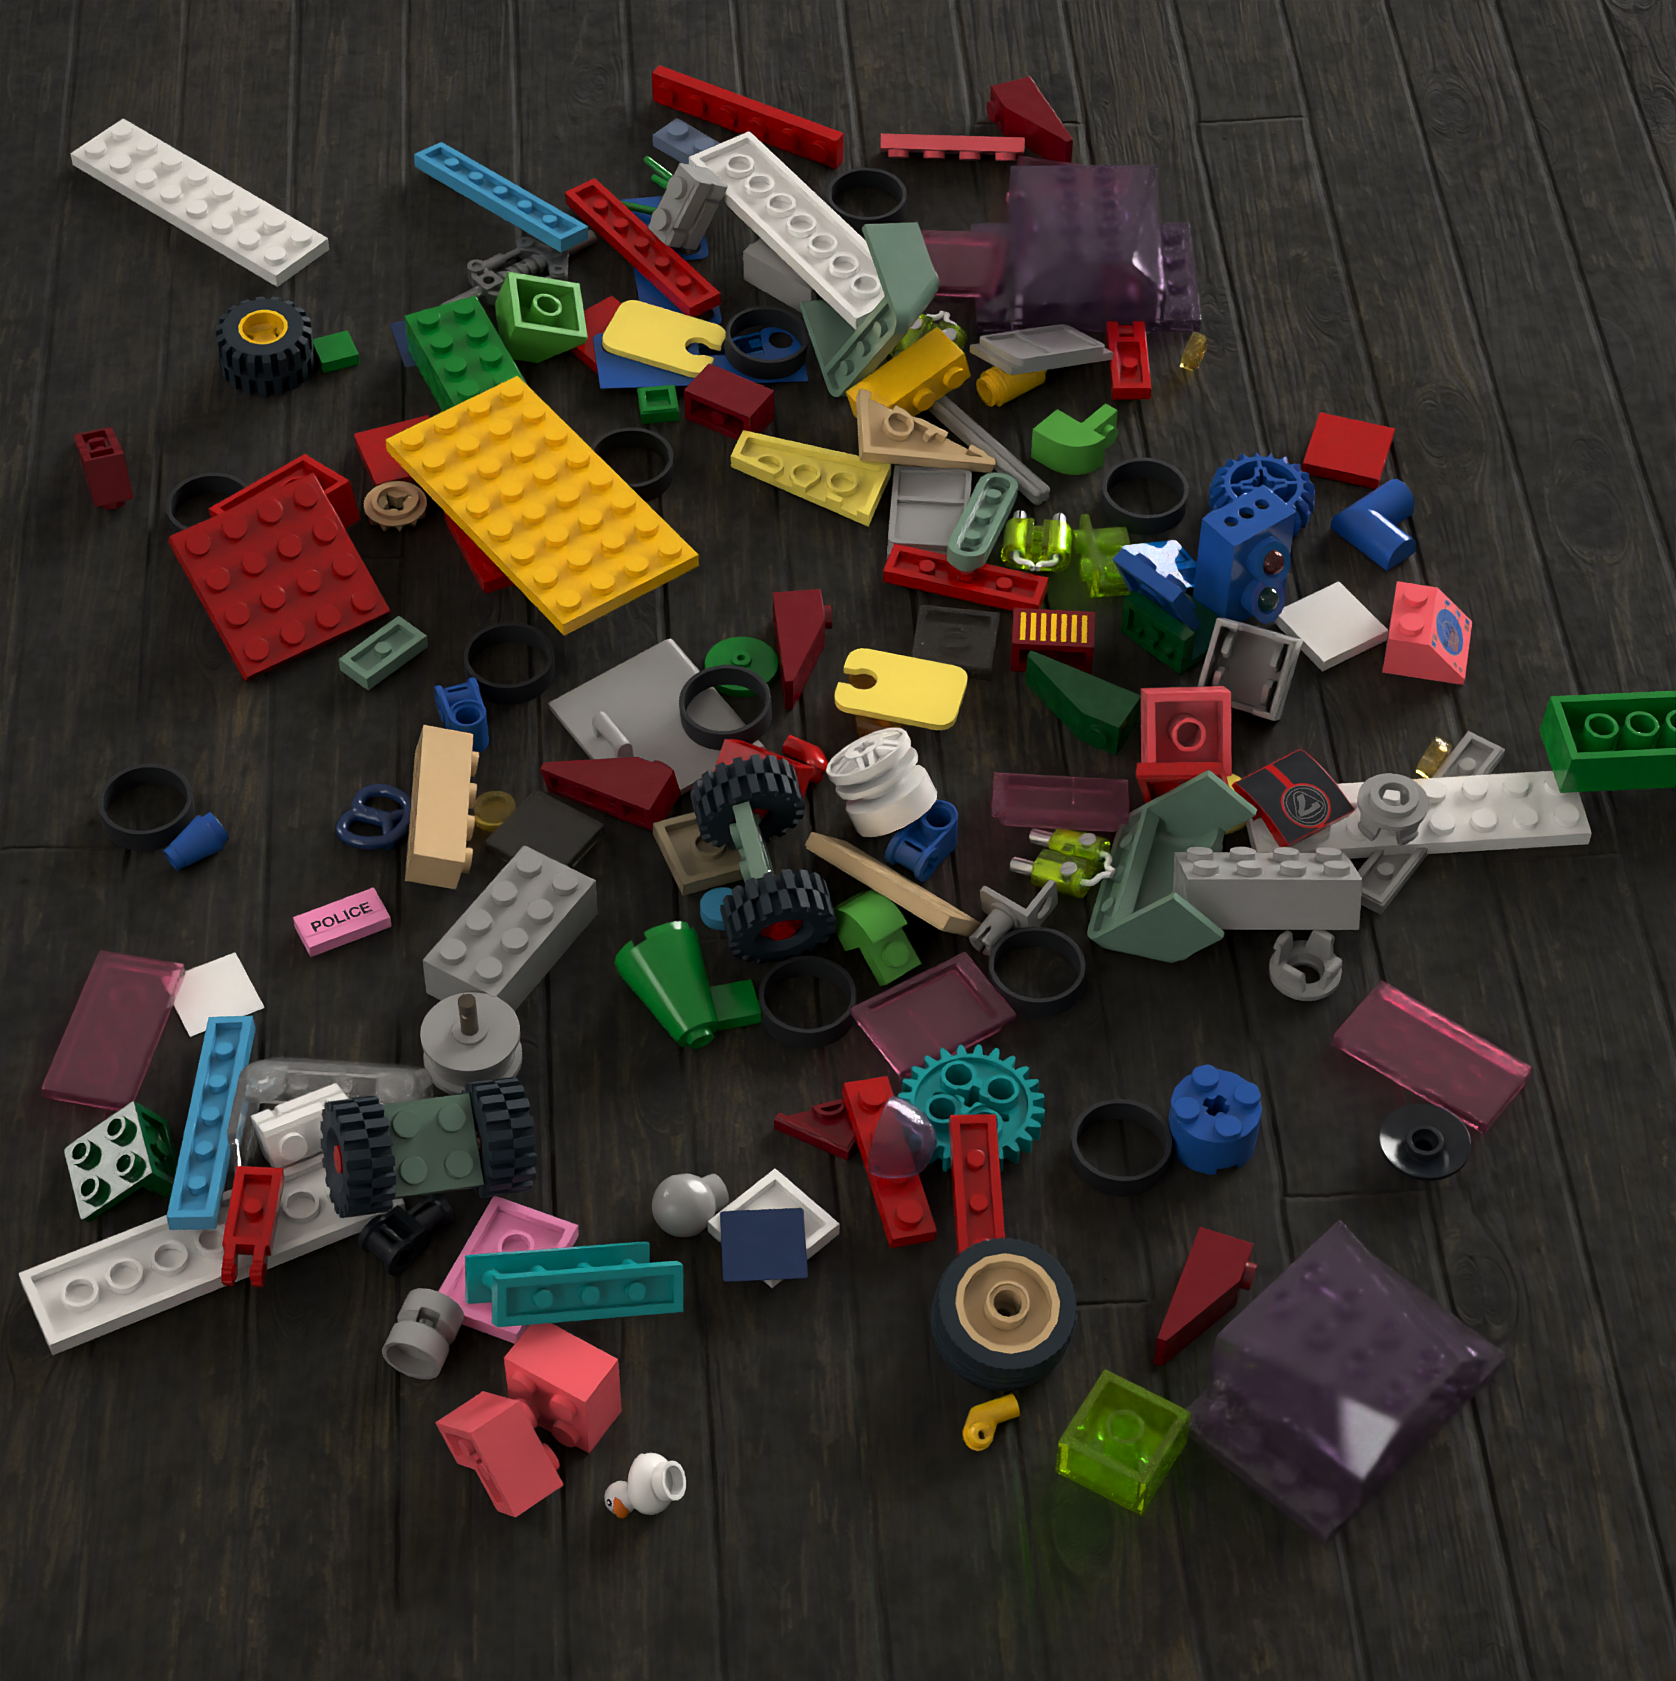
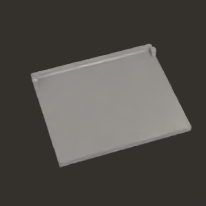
M672 639L658 643L548 703L550 710L590 759L640 757L650 762L655 760L661 761L674 770L681 791L680 795L693 789V784L696 780L703 781L701 775L707 770L714 772L721 752L720 750L709 749L695 743L688 737L682 727L679 707L680 693L685 683L700 671ZM714 687L708 688L695 696L686 710L688 716L695 723L707 729L730 731L746 726ZM759 739L752 743L755 746L766 749Z

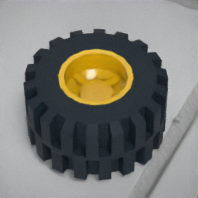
M256 297V300L249 301L247 299L241 301V305H233L227 309L228 314H222L219 319V325H216L215 333L220 369L224 379L230 381V385L233 388L239 389L242 386L243 393L249 395L252 394L253 390L258 391V396H267V391H274L275 395L283 394V388L288 387L292 391L298 388V380L304 383L309 378L308 372H313L315 361L311 321L309 317H306V313L301 307L295 308V303L289 300L282 302L281 298L272 297L271 299Z

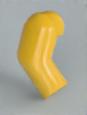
M1008 1394L976 1405L970 1409L962 1431L963 1440L969 1448L976 1451L986 1449L993 1441L997 1424L1020 1416L1015 1396Z

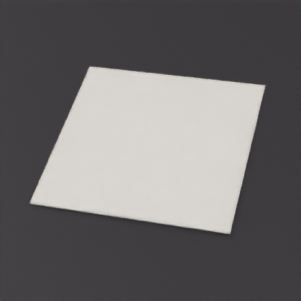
M236 953L162 980L190 1037L206 1031L208 1017L245 1016L265 1008Z

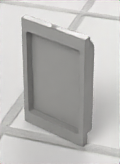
M1065 324L980 336V343L970 345V353L1010 375L1113 359V352L1106 349L1105 344Z
M895 465L887 559L894 543L947 555L948 541L971 497L972 471L967 469Z

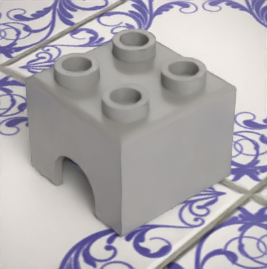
M1217 618L1197 687L1224 686L1231 691L1232 708L1272 721L1280 720L1303 640L1227 618Z

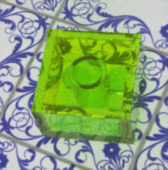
M1104 1369L1058 1442L1055 1472L1142 1516L1187 1443L1191 1412Z

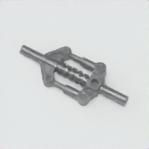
M588 230L587 240L563 252H559L541 240L521 237L516 243L517 248L504 255L499 253L485 261L477 259L468 262V282L473 288L441 305L476 295L479 302L481 301L487 307L490 305L495 306V301L508 272L536 276L547 270L549 271V276L545 278L568 281V257L597 242L596 235L592 230ZM518 256L521 259H524L521 262H518L513 266L506 268L504 271H500L496 274L494 273L495 271L505 267L508 261Z

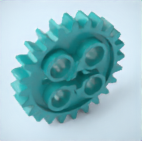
M960 1044L957 1048V1055L953 1056L946 1049L941 1048L939 1061L926 1055L924 1057V1069L913 1066L911 1068V1079H903L902 1093L898 1095V1111L907 1139H913L912 1151L917 1153L926 1149V1163L928 1164L938 1158L943 1159V1171L946 1172L951 1167L948 1126L950 1115L996 1114L1000 1171H1003L1004 1158L1014 1164L1019 1163L1020 1151L1026 1153L1032 1151V1141L1040 1139L1041 1125H1044V1094L1038 1093L1039 1080H1028V1066L1015 1070V1056L1012 1055L1004 1061L999 1060L998 1048H995L989 1056L983 1055L982 1047L979 1044L975 1047L973 1054H967L963 1045Z

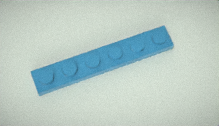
M443 142L414 154L416 168L559 252L569 250L588 239L587 225Z
M253 1016L208 1017L166 1217L170 1230L217 1228L256 1029Z

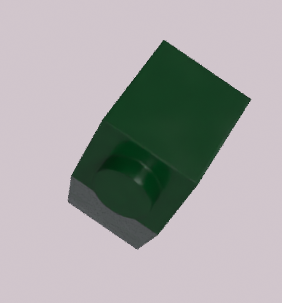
M1032 650L1027 655L1025 684L1080 741L1094 748L1117 755L1139 724L1141 695Z

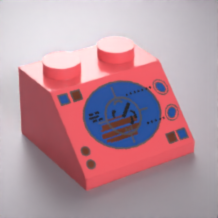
M1397 581L1382 673L1464 685L1472 621L1438 587Z

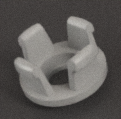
M1386 773L1369 778L1360 787L1357 797V805L1361 813L1358 829L1370 841L1377 838L1381 829L1396 831V840L1400 846L1413 841L1418 836L1419 832L1417 829L1428 811L1429 801L1426 792L1417 782L1399 774ZM1385 791H1399L1402 806H1391L1384 803L1382 798Z
M1289 930L1284 931L1274 944L1273 948L1276 951L1273 953L1269 963V976L1274 986L1284 995L1301 1001H1315L1332 994L1337 989L1342 974V960L1333 952L1335 937L1326 930H1313L1308 941H1293V934ZM1299 965L1310 966L1318 972L1320 980L1315 983L1306 984L1305 974L1294 967Z

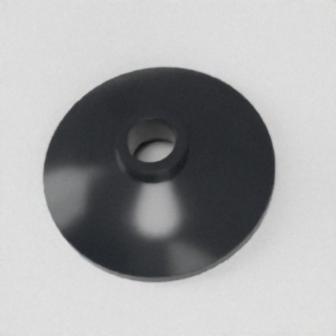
M1414 1103L1399 1107L1386 1117L1380 1129L1379 1145L1384 1158L1400 1173L1418 1180L1434 1181L1448 1178L1464 1167L1471 1151V1138L1464 1123L1449 1110L1433 1104Z

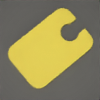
M628 300L619 306L602 337V345L607 352L687 377L696 378L709 363L714 364V358L706 355H693L686 350V347L691 343H703L710 349L721 352L725 344L726 332L721 326L641 301Z
M860 648L848 655L844 665V673L851 675L867 674L875 678L877 683L872 688L864 690L854 688L851 684L838 682L835 691V705L839 710L850 714L932 730H946L956 722L967 687V674L961 667Z

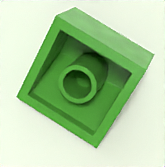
M514 272L507 273L495 301L499 337L512 359L539 363L586 343L588 336L580 283Z

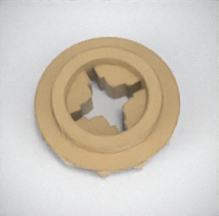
M392 481L380 484L373 488L364 500V513L368 516L370 524H380L383 531L390 527H396L400 532L404 525L415 527L417 519L425 518L426 496L419 487L408 482ZM389 505L396 508L403 506V510L398 511L395 508L389 510Z

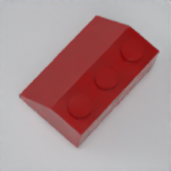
M306 454L209 508L211 517H214L314 473L345 530L360 520L350 481Z

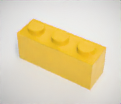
M936 327L847 390L846 394L853 415L856 418V396L859 389L871 392L870 399L891 410L896 405L915 417L920 412L929 409L936 400L952 389L960 387L971 374L965 353L941 329Z

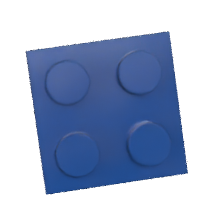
M1122 548L1112 559L1130 593L1136 590L1147 599L1156 602L1161 609L1178 621L1185 623L1193 632L1201 625L1194 612L1196 605L1185 594L1187 587L1174 575L1168 574L1164 577L1156 571L1157 566L1147 556L1140 552L1134 556L1125 548Z

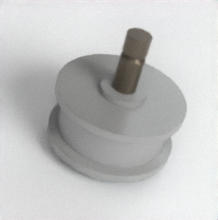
M480 992L456 994L437 1003L423 1020L420 1037L424 1050L425 1071L431 1082L445 1093L459 1095L462 1093V1090H465L464 1086L468 1083L510 1077L515 1078L522 1064L519 1020L514 1010L500 998Z

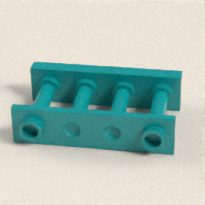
M647 1241L465 1255V1302L467 1304L492 1302V1324L496 1327L683 1312V1264L678 1261L649 1263L650 1243Z

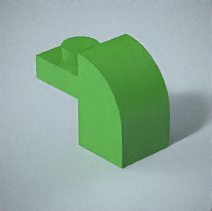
M1105 403L1084 422L1080 423L1057 409L1033 428L1031 458L1056 472L1069 475L1087 474L1100 469L1104 463L1105 449L1109 448L1117 437L1118 410Z
M871 889L860 892L833 908L837 921L835 933L845 951L860 948L879 986L887 985L921 964L902 929L908 923L889 898Z

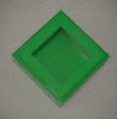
M348 330L313 339L314 353L323 373L360 364L358 351Z
M675 385L637 388V400L642 424L680 420Z
M751 979L710 987L718 1022V1031L761 1023V1010Z

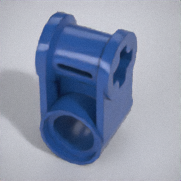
M471 677L468 678L467 683L443 688L441 685L434 686L436 706L440 719L444 722L446 729L473 734L472 751L479 753L484 751L489 744L486 708L484 707L476 678Z
M936 800L926 813L894 835L886 849L885 861L892 865L898 863L914 872L915 879L921 882L927 881L940 863L957 846L958 812L956 808L947 801Z

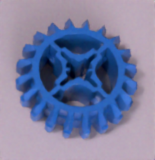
M1255 451L1253 457L1248 458L1244 454H1240L1237 461L1227 459L1224 467H1218L1217 473L1214 475L1212 483H1210L1208 504L1210 512L1218 510L1235 501L1243 493H1249L1264 484L1296 511L1293 537H1296L1300 529L1306 528L1311 518V513L1314 512V484L1310 483L1309 473L1301 472L1300 464L1289 465L1287 457L1280 460L1275 459L1272 452L1268 457H1262Z

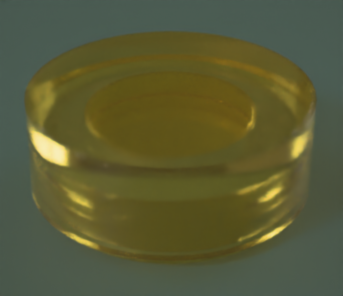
M1195 331L1192 333L1182 356L1180 365L1182 368L1193 372L1198 369L1208 345L1209 339L1206 335Z
M1436 737L1422 756L1416 772L1425 778H1432L1449 756L1452 749L1451 744L1440 737Z
M489 791L480 795L474 802L475 823L484 831L501 832L507 830L516 820L515 801L505 792Z

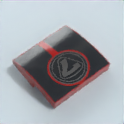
M1302 749L1232 784L1234 791L1257 809L1256 815L1252 817L1253 821L1262 818L1279 847H1291L1349 817L1355 811L1330 775Z

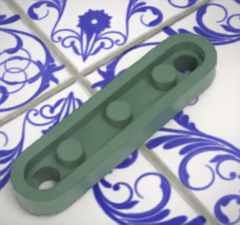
M988 473L980 478L948 541L946 559L956 569L963 572H971L986 563L1016 502L1018 482L1015 478L1004 473Z

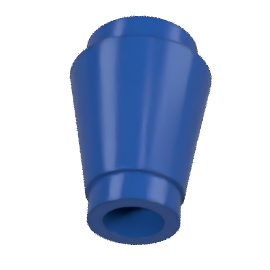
M208 812L203 817L197 815L169 844V847L163 850V853L170 864L177 871H180L184 867L223 850V844L230 838L217 818Z

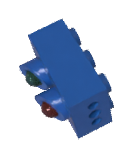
M1263 484L1249 493H1243L1235 501L1218 510L1211 511L1202 518L1193 598L1220 618L1242 622L1253 616L1259 622L1265 624L1275 621L1278 615L1281 614L1285 604V586L1291 565L1290 552L1296 511Z

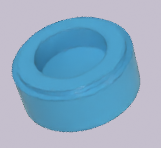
M714 888L703 895L700 901V915L702 921L708 927L715 930H725L720 905L724 904L723 899L726 895H733L730 888Z

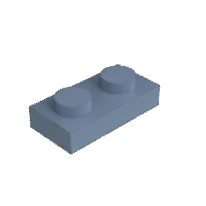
M678 118L653 134V146L683 164H689L690 156L720 144Z

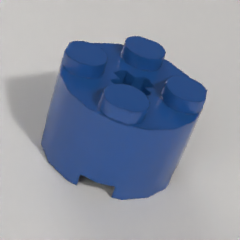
M1208 1064L1196 1067L1191 1075L1186 1076L1174 1089L1170 1101L1167 1124L1171 1132L1172 1147L1175 1150L1176 1159L1193 1171L1209 1175L1216 1174L1217 1169L1230 1168L1234 1165L1237 1166V1169L1243 1167L1253 1156L1257 1143L1262 1113L1261 1094L1257 1085L1246 1081L1235 1073L1216 1069Z

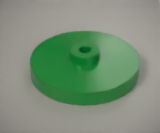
M732 637L720 641L709 650L705 658V669L719 665L741 666L754 671L762 677L768 688L772 686L778 675V658L774 650L765 642L751 637ZM738 685L714 686L717 691L728 696L750 697L757 695L752 690Z

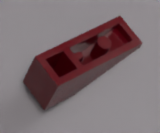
M1031 77L992 85L990 101L987 102L986 106L987 114L990 121L996 123L1002 134L1006 137H1024L1025 148L1064 170L1071 168L1073 139Z
M112 427L74 434L75 445L94 506H102L103 509H115L126 504L125 500L134 499L124 453Z
M821 589L772 592L773 627L785 709L794 708L825 647V629H832L831 605H823Z
M640 757L556 761L544 762L540 768L548 792L653 831V823L666 819L681 794L674 770L667 764L657 760L650 762Z
M1199 1227L1157 1337L1153 1364L1164 1366L1236 1306L1242 1289L1251 1290L1258 1264L1250 1262L1254 1243Z

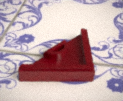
M844 1099L814 1105L810 1111L789 1116L779 1113L774 1118V1129L846 1161L849 1160L858 1146Z

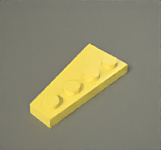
M745 430L742 431L731 454L732 468L868 527L891 476V463L860 461L857 455Z

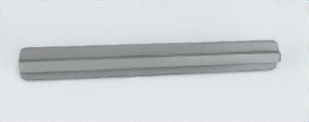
M946 395L936 400L927 409L969 447L972 444L983 450L988 456L995 458L996 465L994 469L998 473H1004L1015 478L1018 482V491L1034 505H1040L1043 501L1049 499L1050 487Z

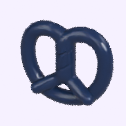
M372 784L362 788L354 796L351 802V809L345 812L336 824V834L339 840L350 847L358 849L385 848L386 850H392L395 847V843L409 832L411 796L400 788L387 784ZM373 797H387L397 801L403 809L388 812L365 806L364 804ZM355 821L382 827V835L373 837L359 836L351 833L349 826ZM399 822L398 825L394 828L393 824Z

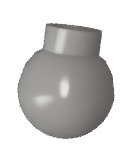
M688 1173L672 1175L662 1181L655 1190L652 1199L654 1219L662 1230L672 1236L680 1238L696 1236L708 1227V1221L715 1216V1212L728 1206V1192L725 1184L716 1174H710L703 1178Z

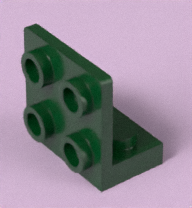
M1134 590L1124 597L1121 632L1178 674H1182L1207 655L1216 619L1220 618L1185 593L1196 605L1194 612L1201 624L1193 632L1185 623L1178 621L1161 609L1156 602L1147 599Z
M132 1101L78 1138L64 1150L79 1215L86 1222H91L142 1186L148 1191L156 1192L169 1200L171 1198L179 1159L169 1121L135 1101Z

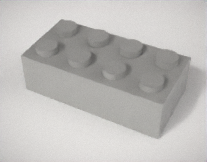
M524 845L422 960L426 993L441 1001L460 993H486L500 998L515 1011L598 914L596 880Z
M1190 847L1187 849V852H1175L1173 892H1176L1220 929L1359 930L1363 880L1347 854L1342 853L1337 848L1322 847L1316 849V853H1299L1294 848L1278 847L1273 849V853H1256V850L1248 847H1234L1230 849V852H1213L1212 849L1206 847Z

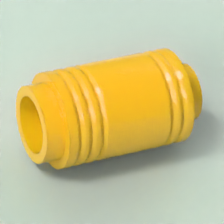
M994 366L981 373L980 378L976 381L977 391L986 405L991 407L996 404L1000 407L1043 384L1047 370L1010 375Z

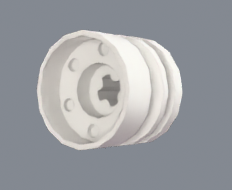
M887 728L861 737L838 752L827 765L826 773L830 781L836 785L835 790L838 796L848 800L846 802V811L857 832L863 837L881 836L901 829L920 818L937 800V791L926 769L916 765L918 754L910 746L911 740L907 732L902 728Z

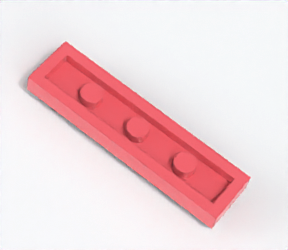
M881 133L880 149L881 152H888V158L897 159L909 158V152L923 153L924 159L932 160L945 159V153L959 154V160L978 161L981 160V154L995 155V161L1014 162L1017 155H1024L1025 138Z

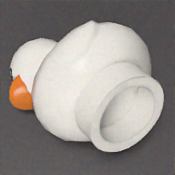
M656 1453L639 1454L630 1468L628 1482L617 1481L607 1488L604 1495L605 1505L619 1518L627 1517L634 1508L643 1514H658L665 1510L671 1501L679 1500L684 1495L686 1489L684 1470L678 1462L667 1461L662 1455Z

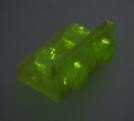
M1089 514L1080 515L1079 529L1073 530L1075 554L1081 553L1082 556L1079 559L1081 582L1088 583L1091 598L1130 594L1112 560L1123 546L1130 545L1127 528L1092 529Z

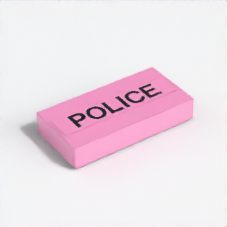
M374 887L293 917L295 929L310 957L392 927L391 918Z

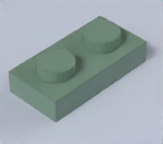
M397 616L339 658L340 670L362 687L370 690L428 647L427 635L402 617Z

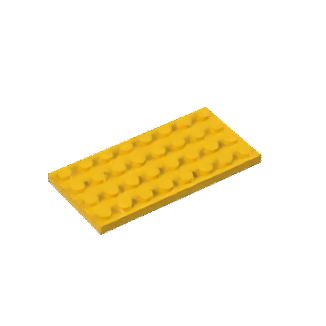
M518 376L385 439L387 452L564 636L699 566V554Z

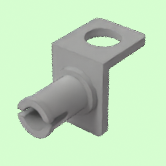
M1050 879L1026 909L989 887L983 886L980 890L982 910L988 916L978 929L969 937L970 943L979 952L985 945L986 948L983 950V954L990 956L994 945L1010 929L1040 927L1058 903L1057 883ZM1045 899H1046V902H1045L1043 908H1042L1041 911L1038 913V911H1039V909H1040L1042 903H1043V902L1045 901Z

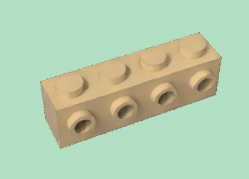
M423 725L414 759L405 881L456 889L461 873H469L473 849L466 847V841H470L472 838L475 816L468 815V808H473L477 791V784L470 783V777L475 776L479 759V752L472 751L473 734Z

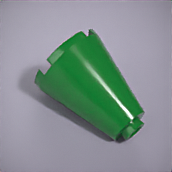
M683 921L669 922L653 927L644 932L647 940L636 947L632 940L624 945L616 955L614 964L619 975L679 1046L690 1047V1049L704 1047L713 1040V1034L718 1029V1022L698 934L694 927L690 929L688 923Z

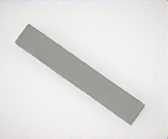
M1468 731L1432 778L1490 775L1503 758L1505 749ZM1417 848L1413 854L1383 855L1384 850L1372 852L1358 870L1363 880L1361 905L1381 915L1428 855V848Z

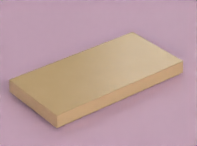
M811 832L805 843L806 849L941 931L970 937L982 924L847 841Z

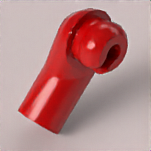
M789 735L783 744L782 754L813 767L809 782L820 784L828 765L825 754L819 747Z

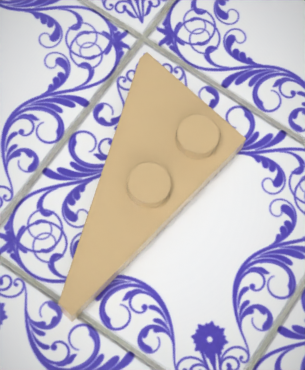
M859 389L856 396L860 461L932 468L967 469L974 472L992 473L996 465L995 458L988 456L983 450L972 444L969 449H966L947 439L948 432L921 418L911 416L906 410L896 405L891 410L870 399L871 392Z

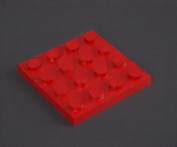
M314 473L169 537V545L245 682L381 620L390 613L388 605Z

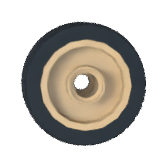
M1004 1237L999 1239L993 1238L988 1241L984 1240L962 1251L942 1274L931 1307L932 1336L938 1353L942 1356V1360L946 1362L948 1367L956 1375H959L961 1379L967 1380L972 1385L986 1388V1390H1004V1392L1026 1388L1047 1376L1065 1355L1074 1334L1077 1320L1076 1293L1073 1290V1284L1070 1281L1069 1275L1066 1274L1057 1259L1055 1260L1053 1255L1048 1254L1046 1250L1039 1248L1038 1245L1030 1244L1028 1241H1021V1239H1004Z

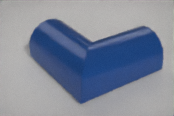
M1391 479L1336 514L1331 521L1330 528L1388 571L1415 553L1416 541L1396 526L1414 513L1413 495L1402 481Z

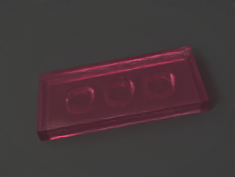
M99 950L42 1084L43 1098L116 1111L121 1110L134 1101L185 977L184 964Z
M1383 980L1378 983L1336 1031L1332 1041V1045L1432 1104L1449 1110L1461 1121L1483 1134L1530 1079L1533 1067Z

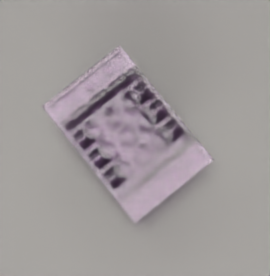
M1066 164L1061 166H1010L1007 223L970 224L976 333H1004L1058 324L1069 325L1080 332H1105L1106 321H1118V325H1132V321H1144L1145 332H1199L1201 329V312L1189 222H1159L1158 165Z
M1339 1219L1217 1334L1208 1388L1177 1416L1175 1427L1321 1544L1326 1546L1505 1366L1508 1355L1368 1252Z

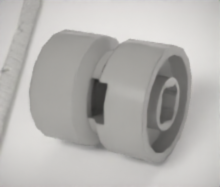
M417 1288L411 1290L407 1295L397 1316L398 1323H395L382 1348V1354L387 1363L397 1371L417 1379H432L438 1376L450 1351L449 1345L455 1340L464 1320V1311L453 1299L438 1291Z

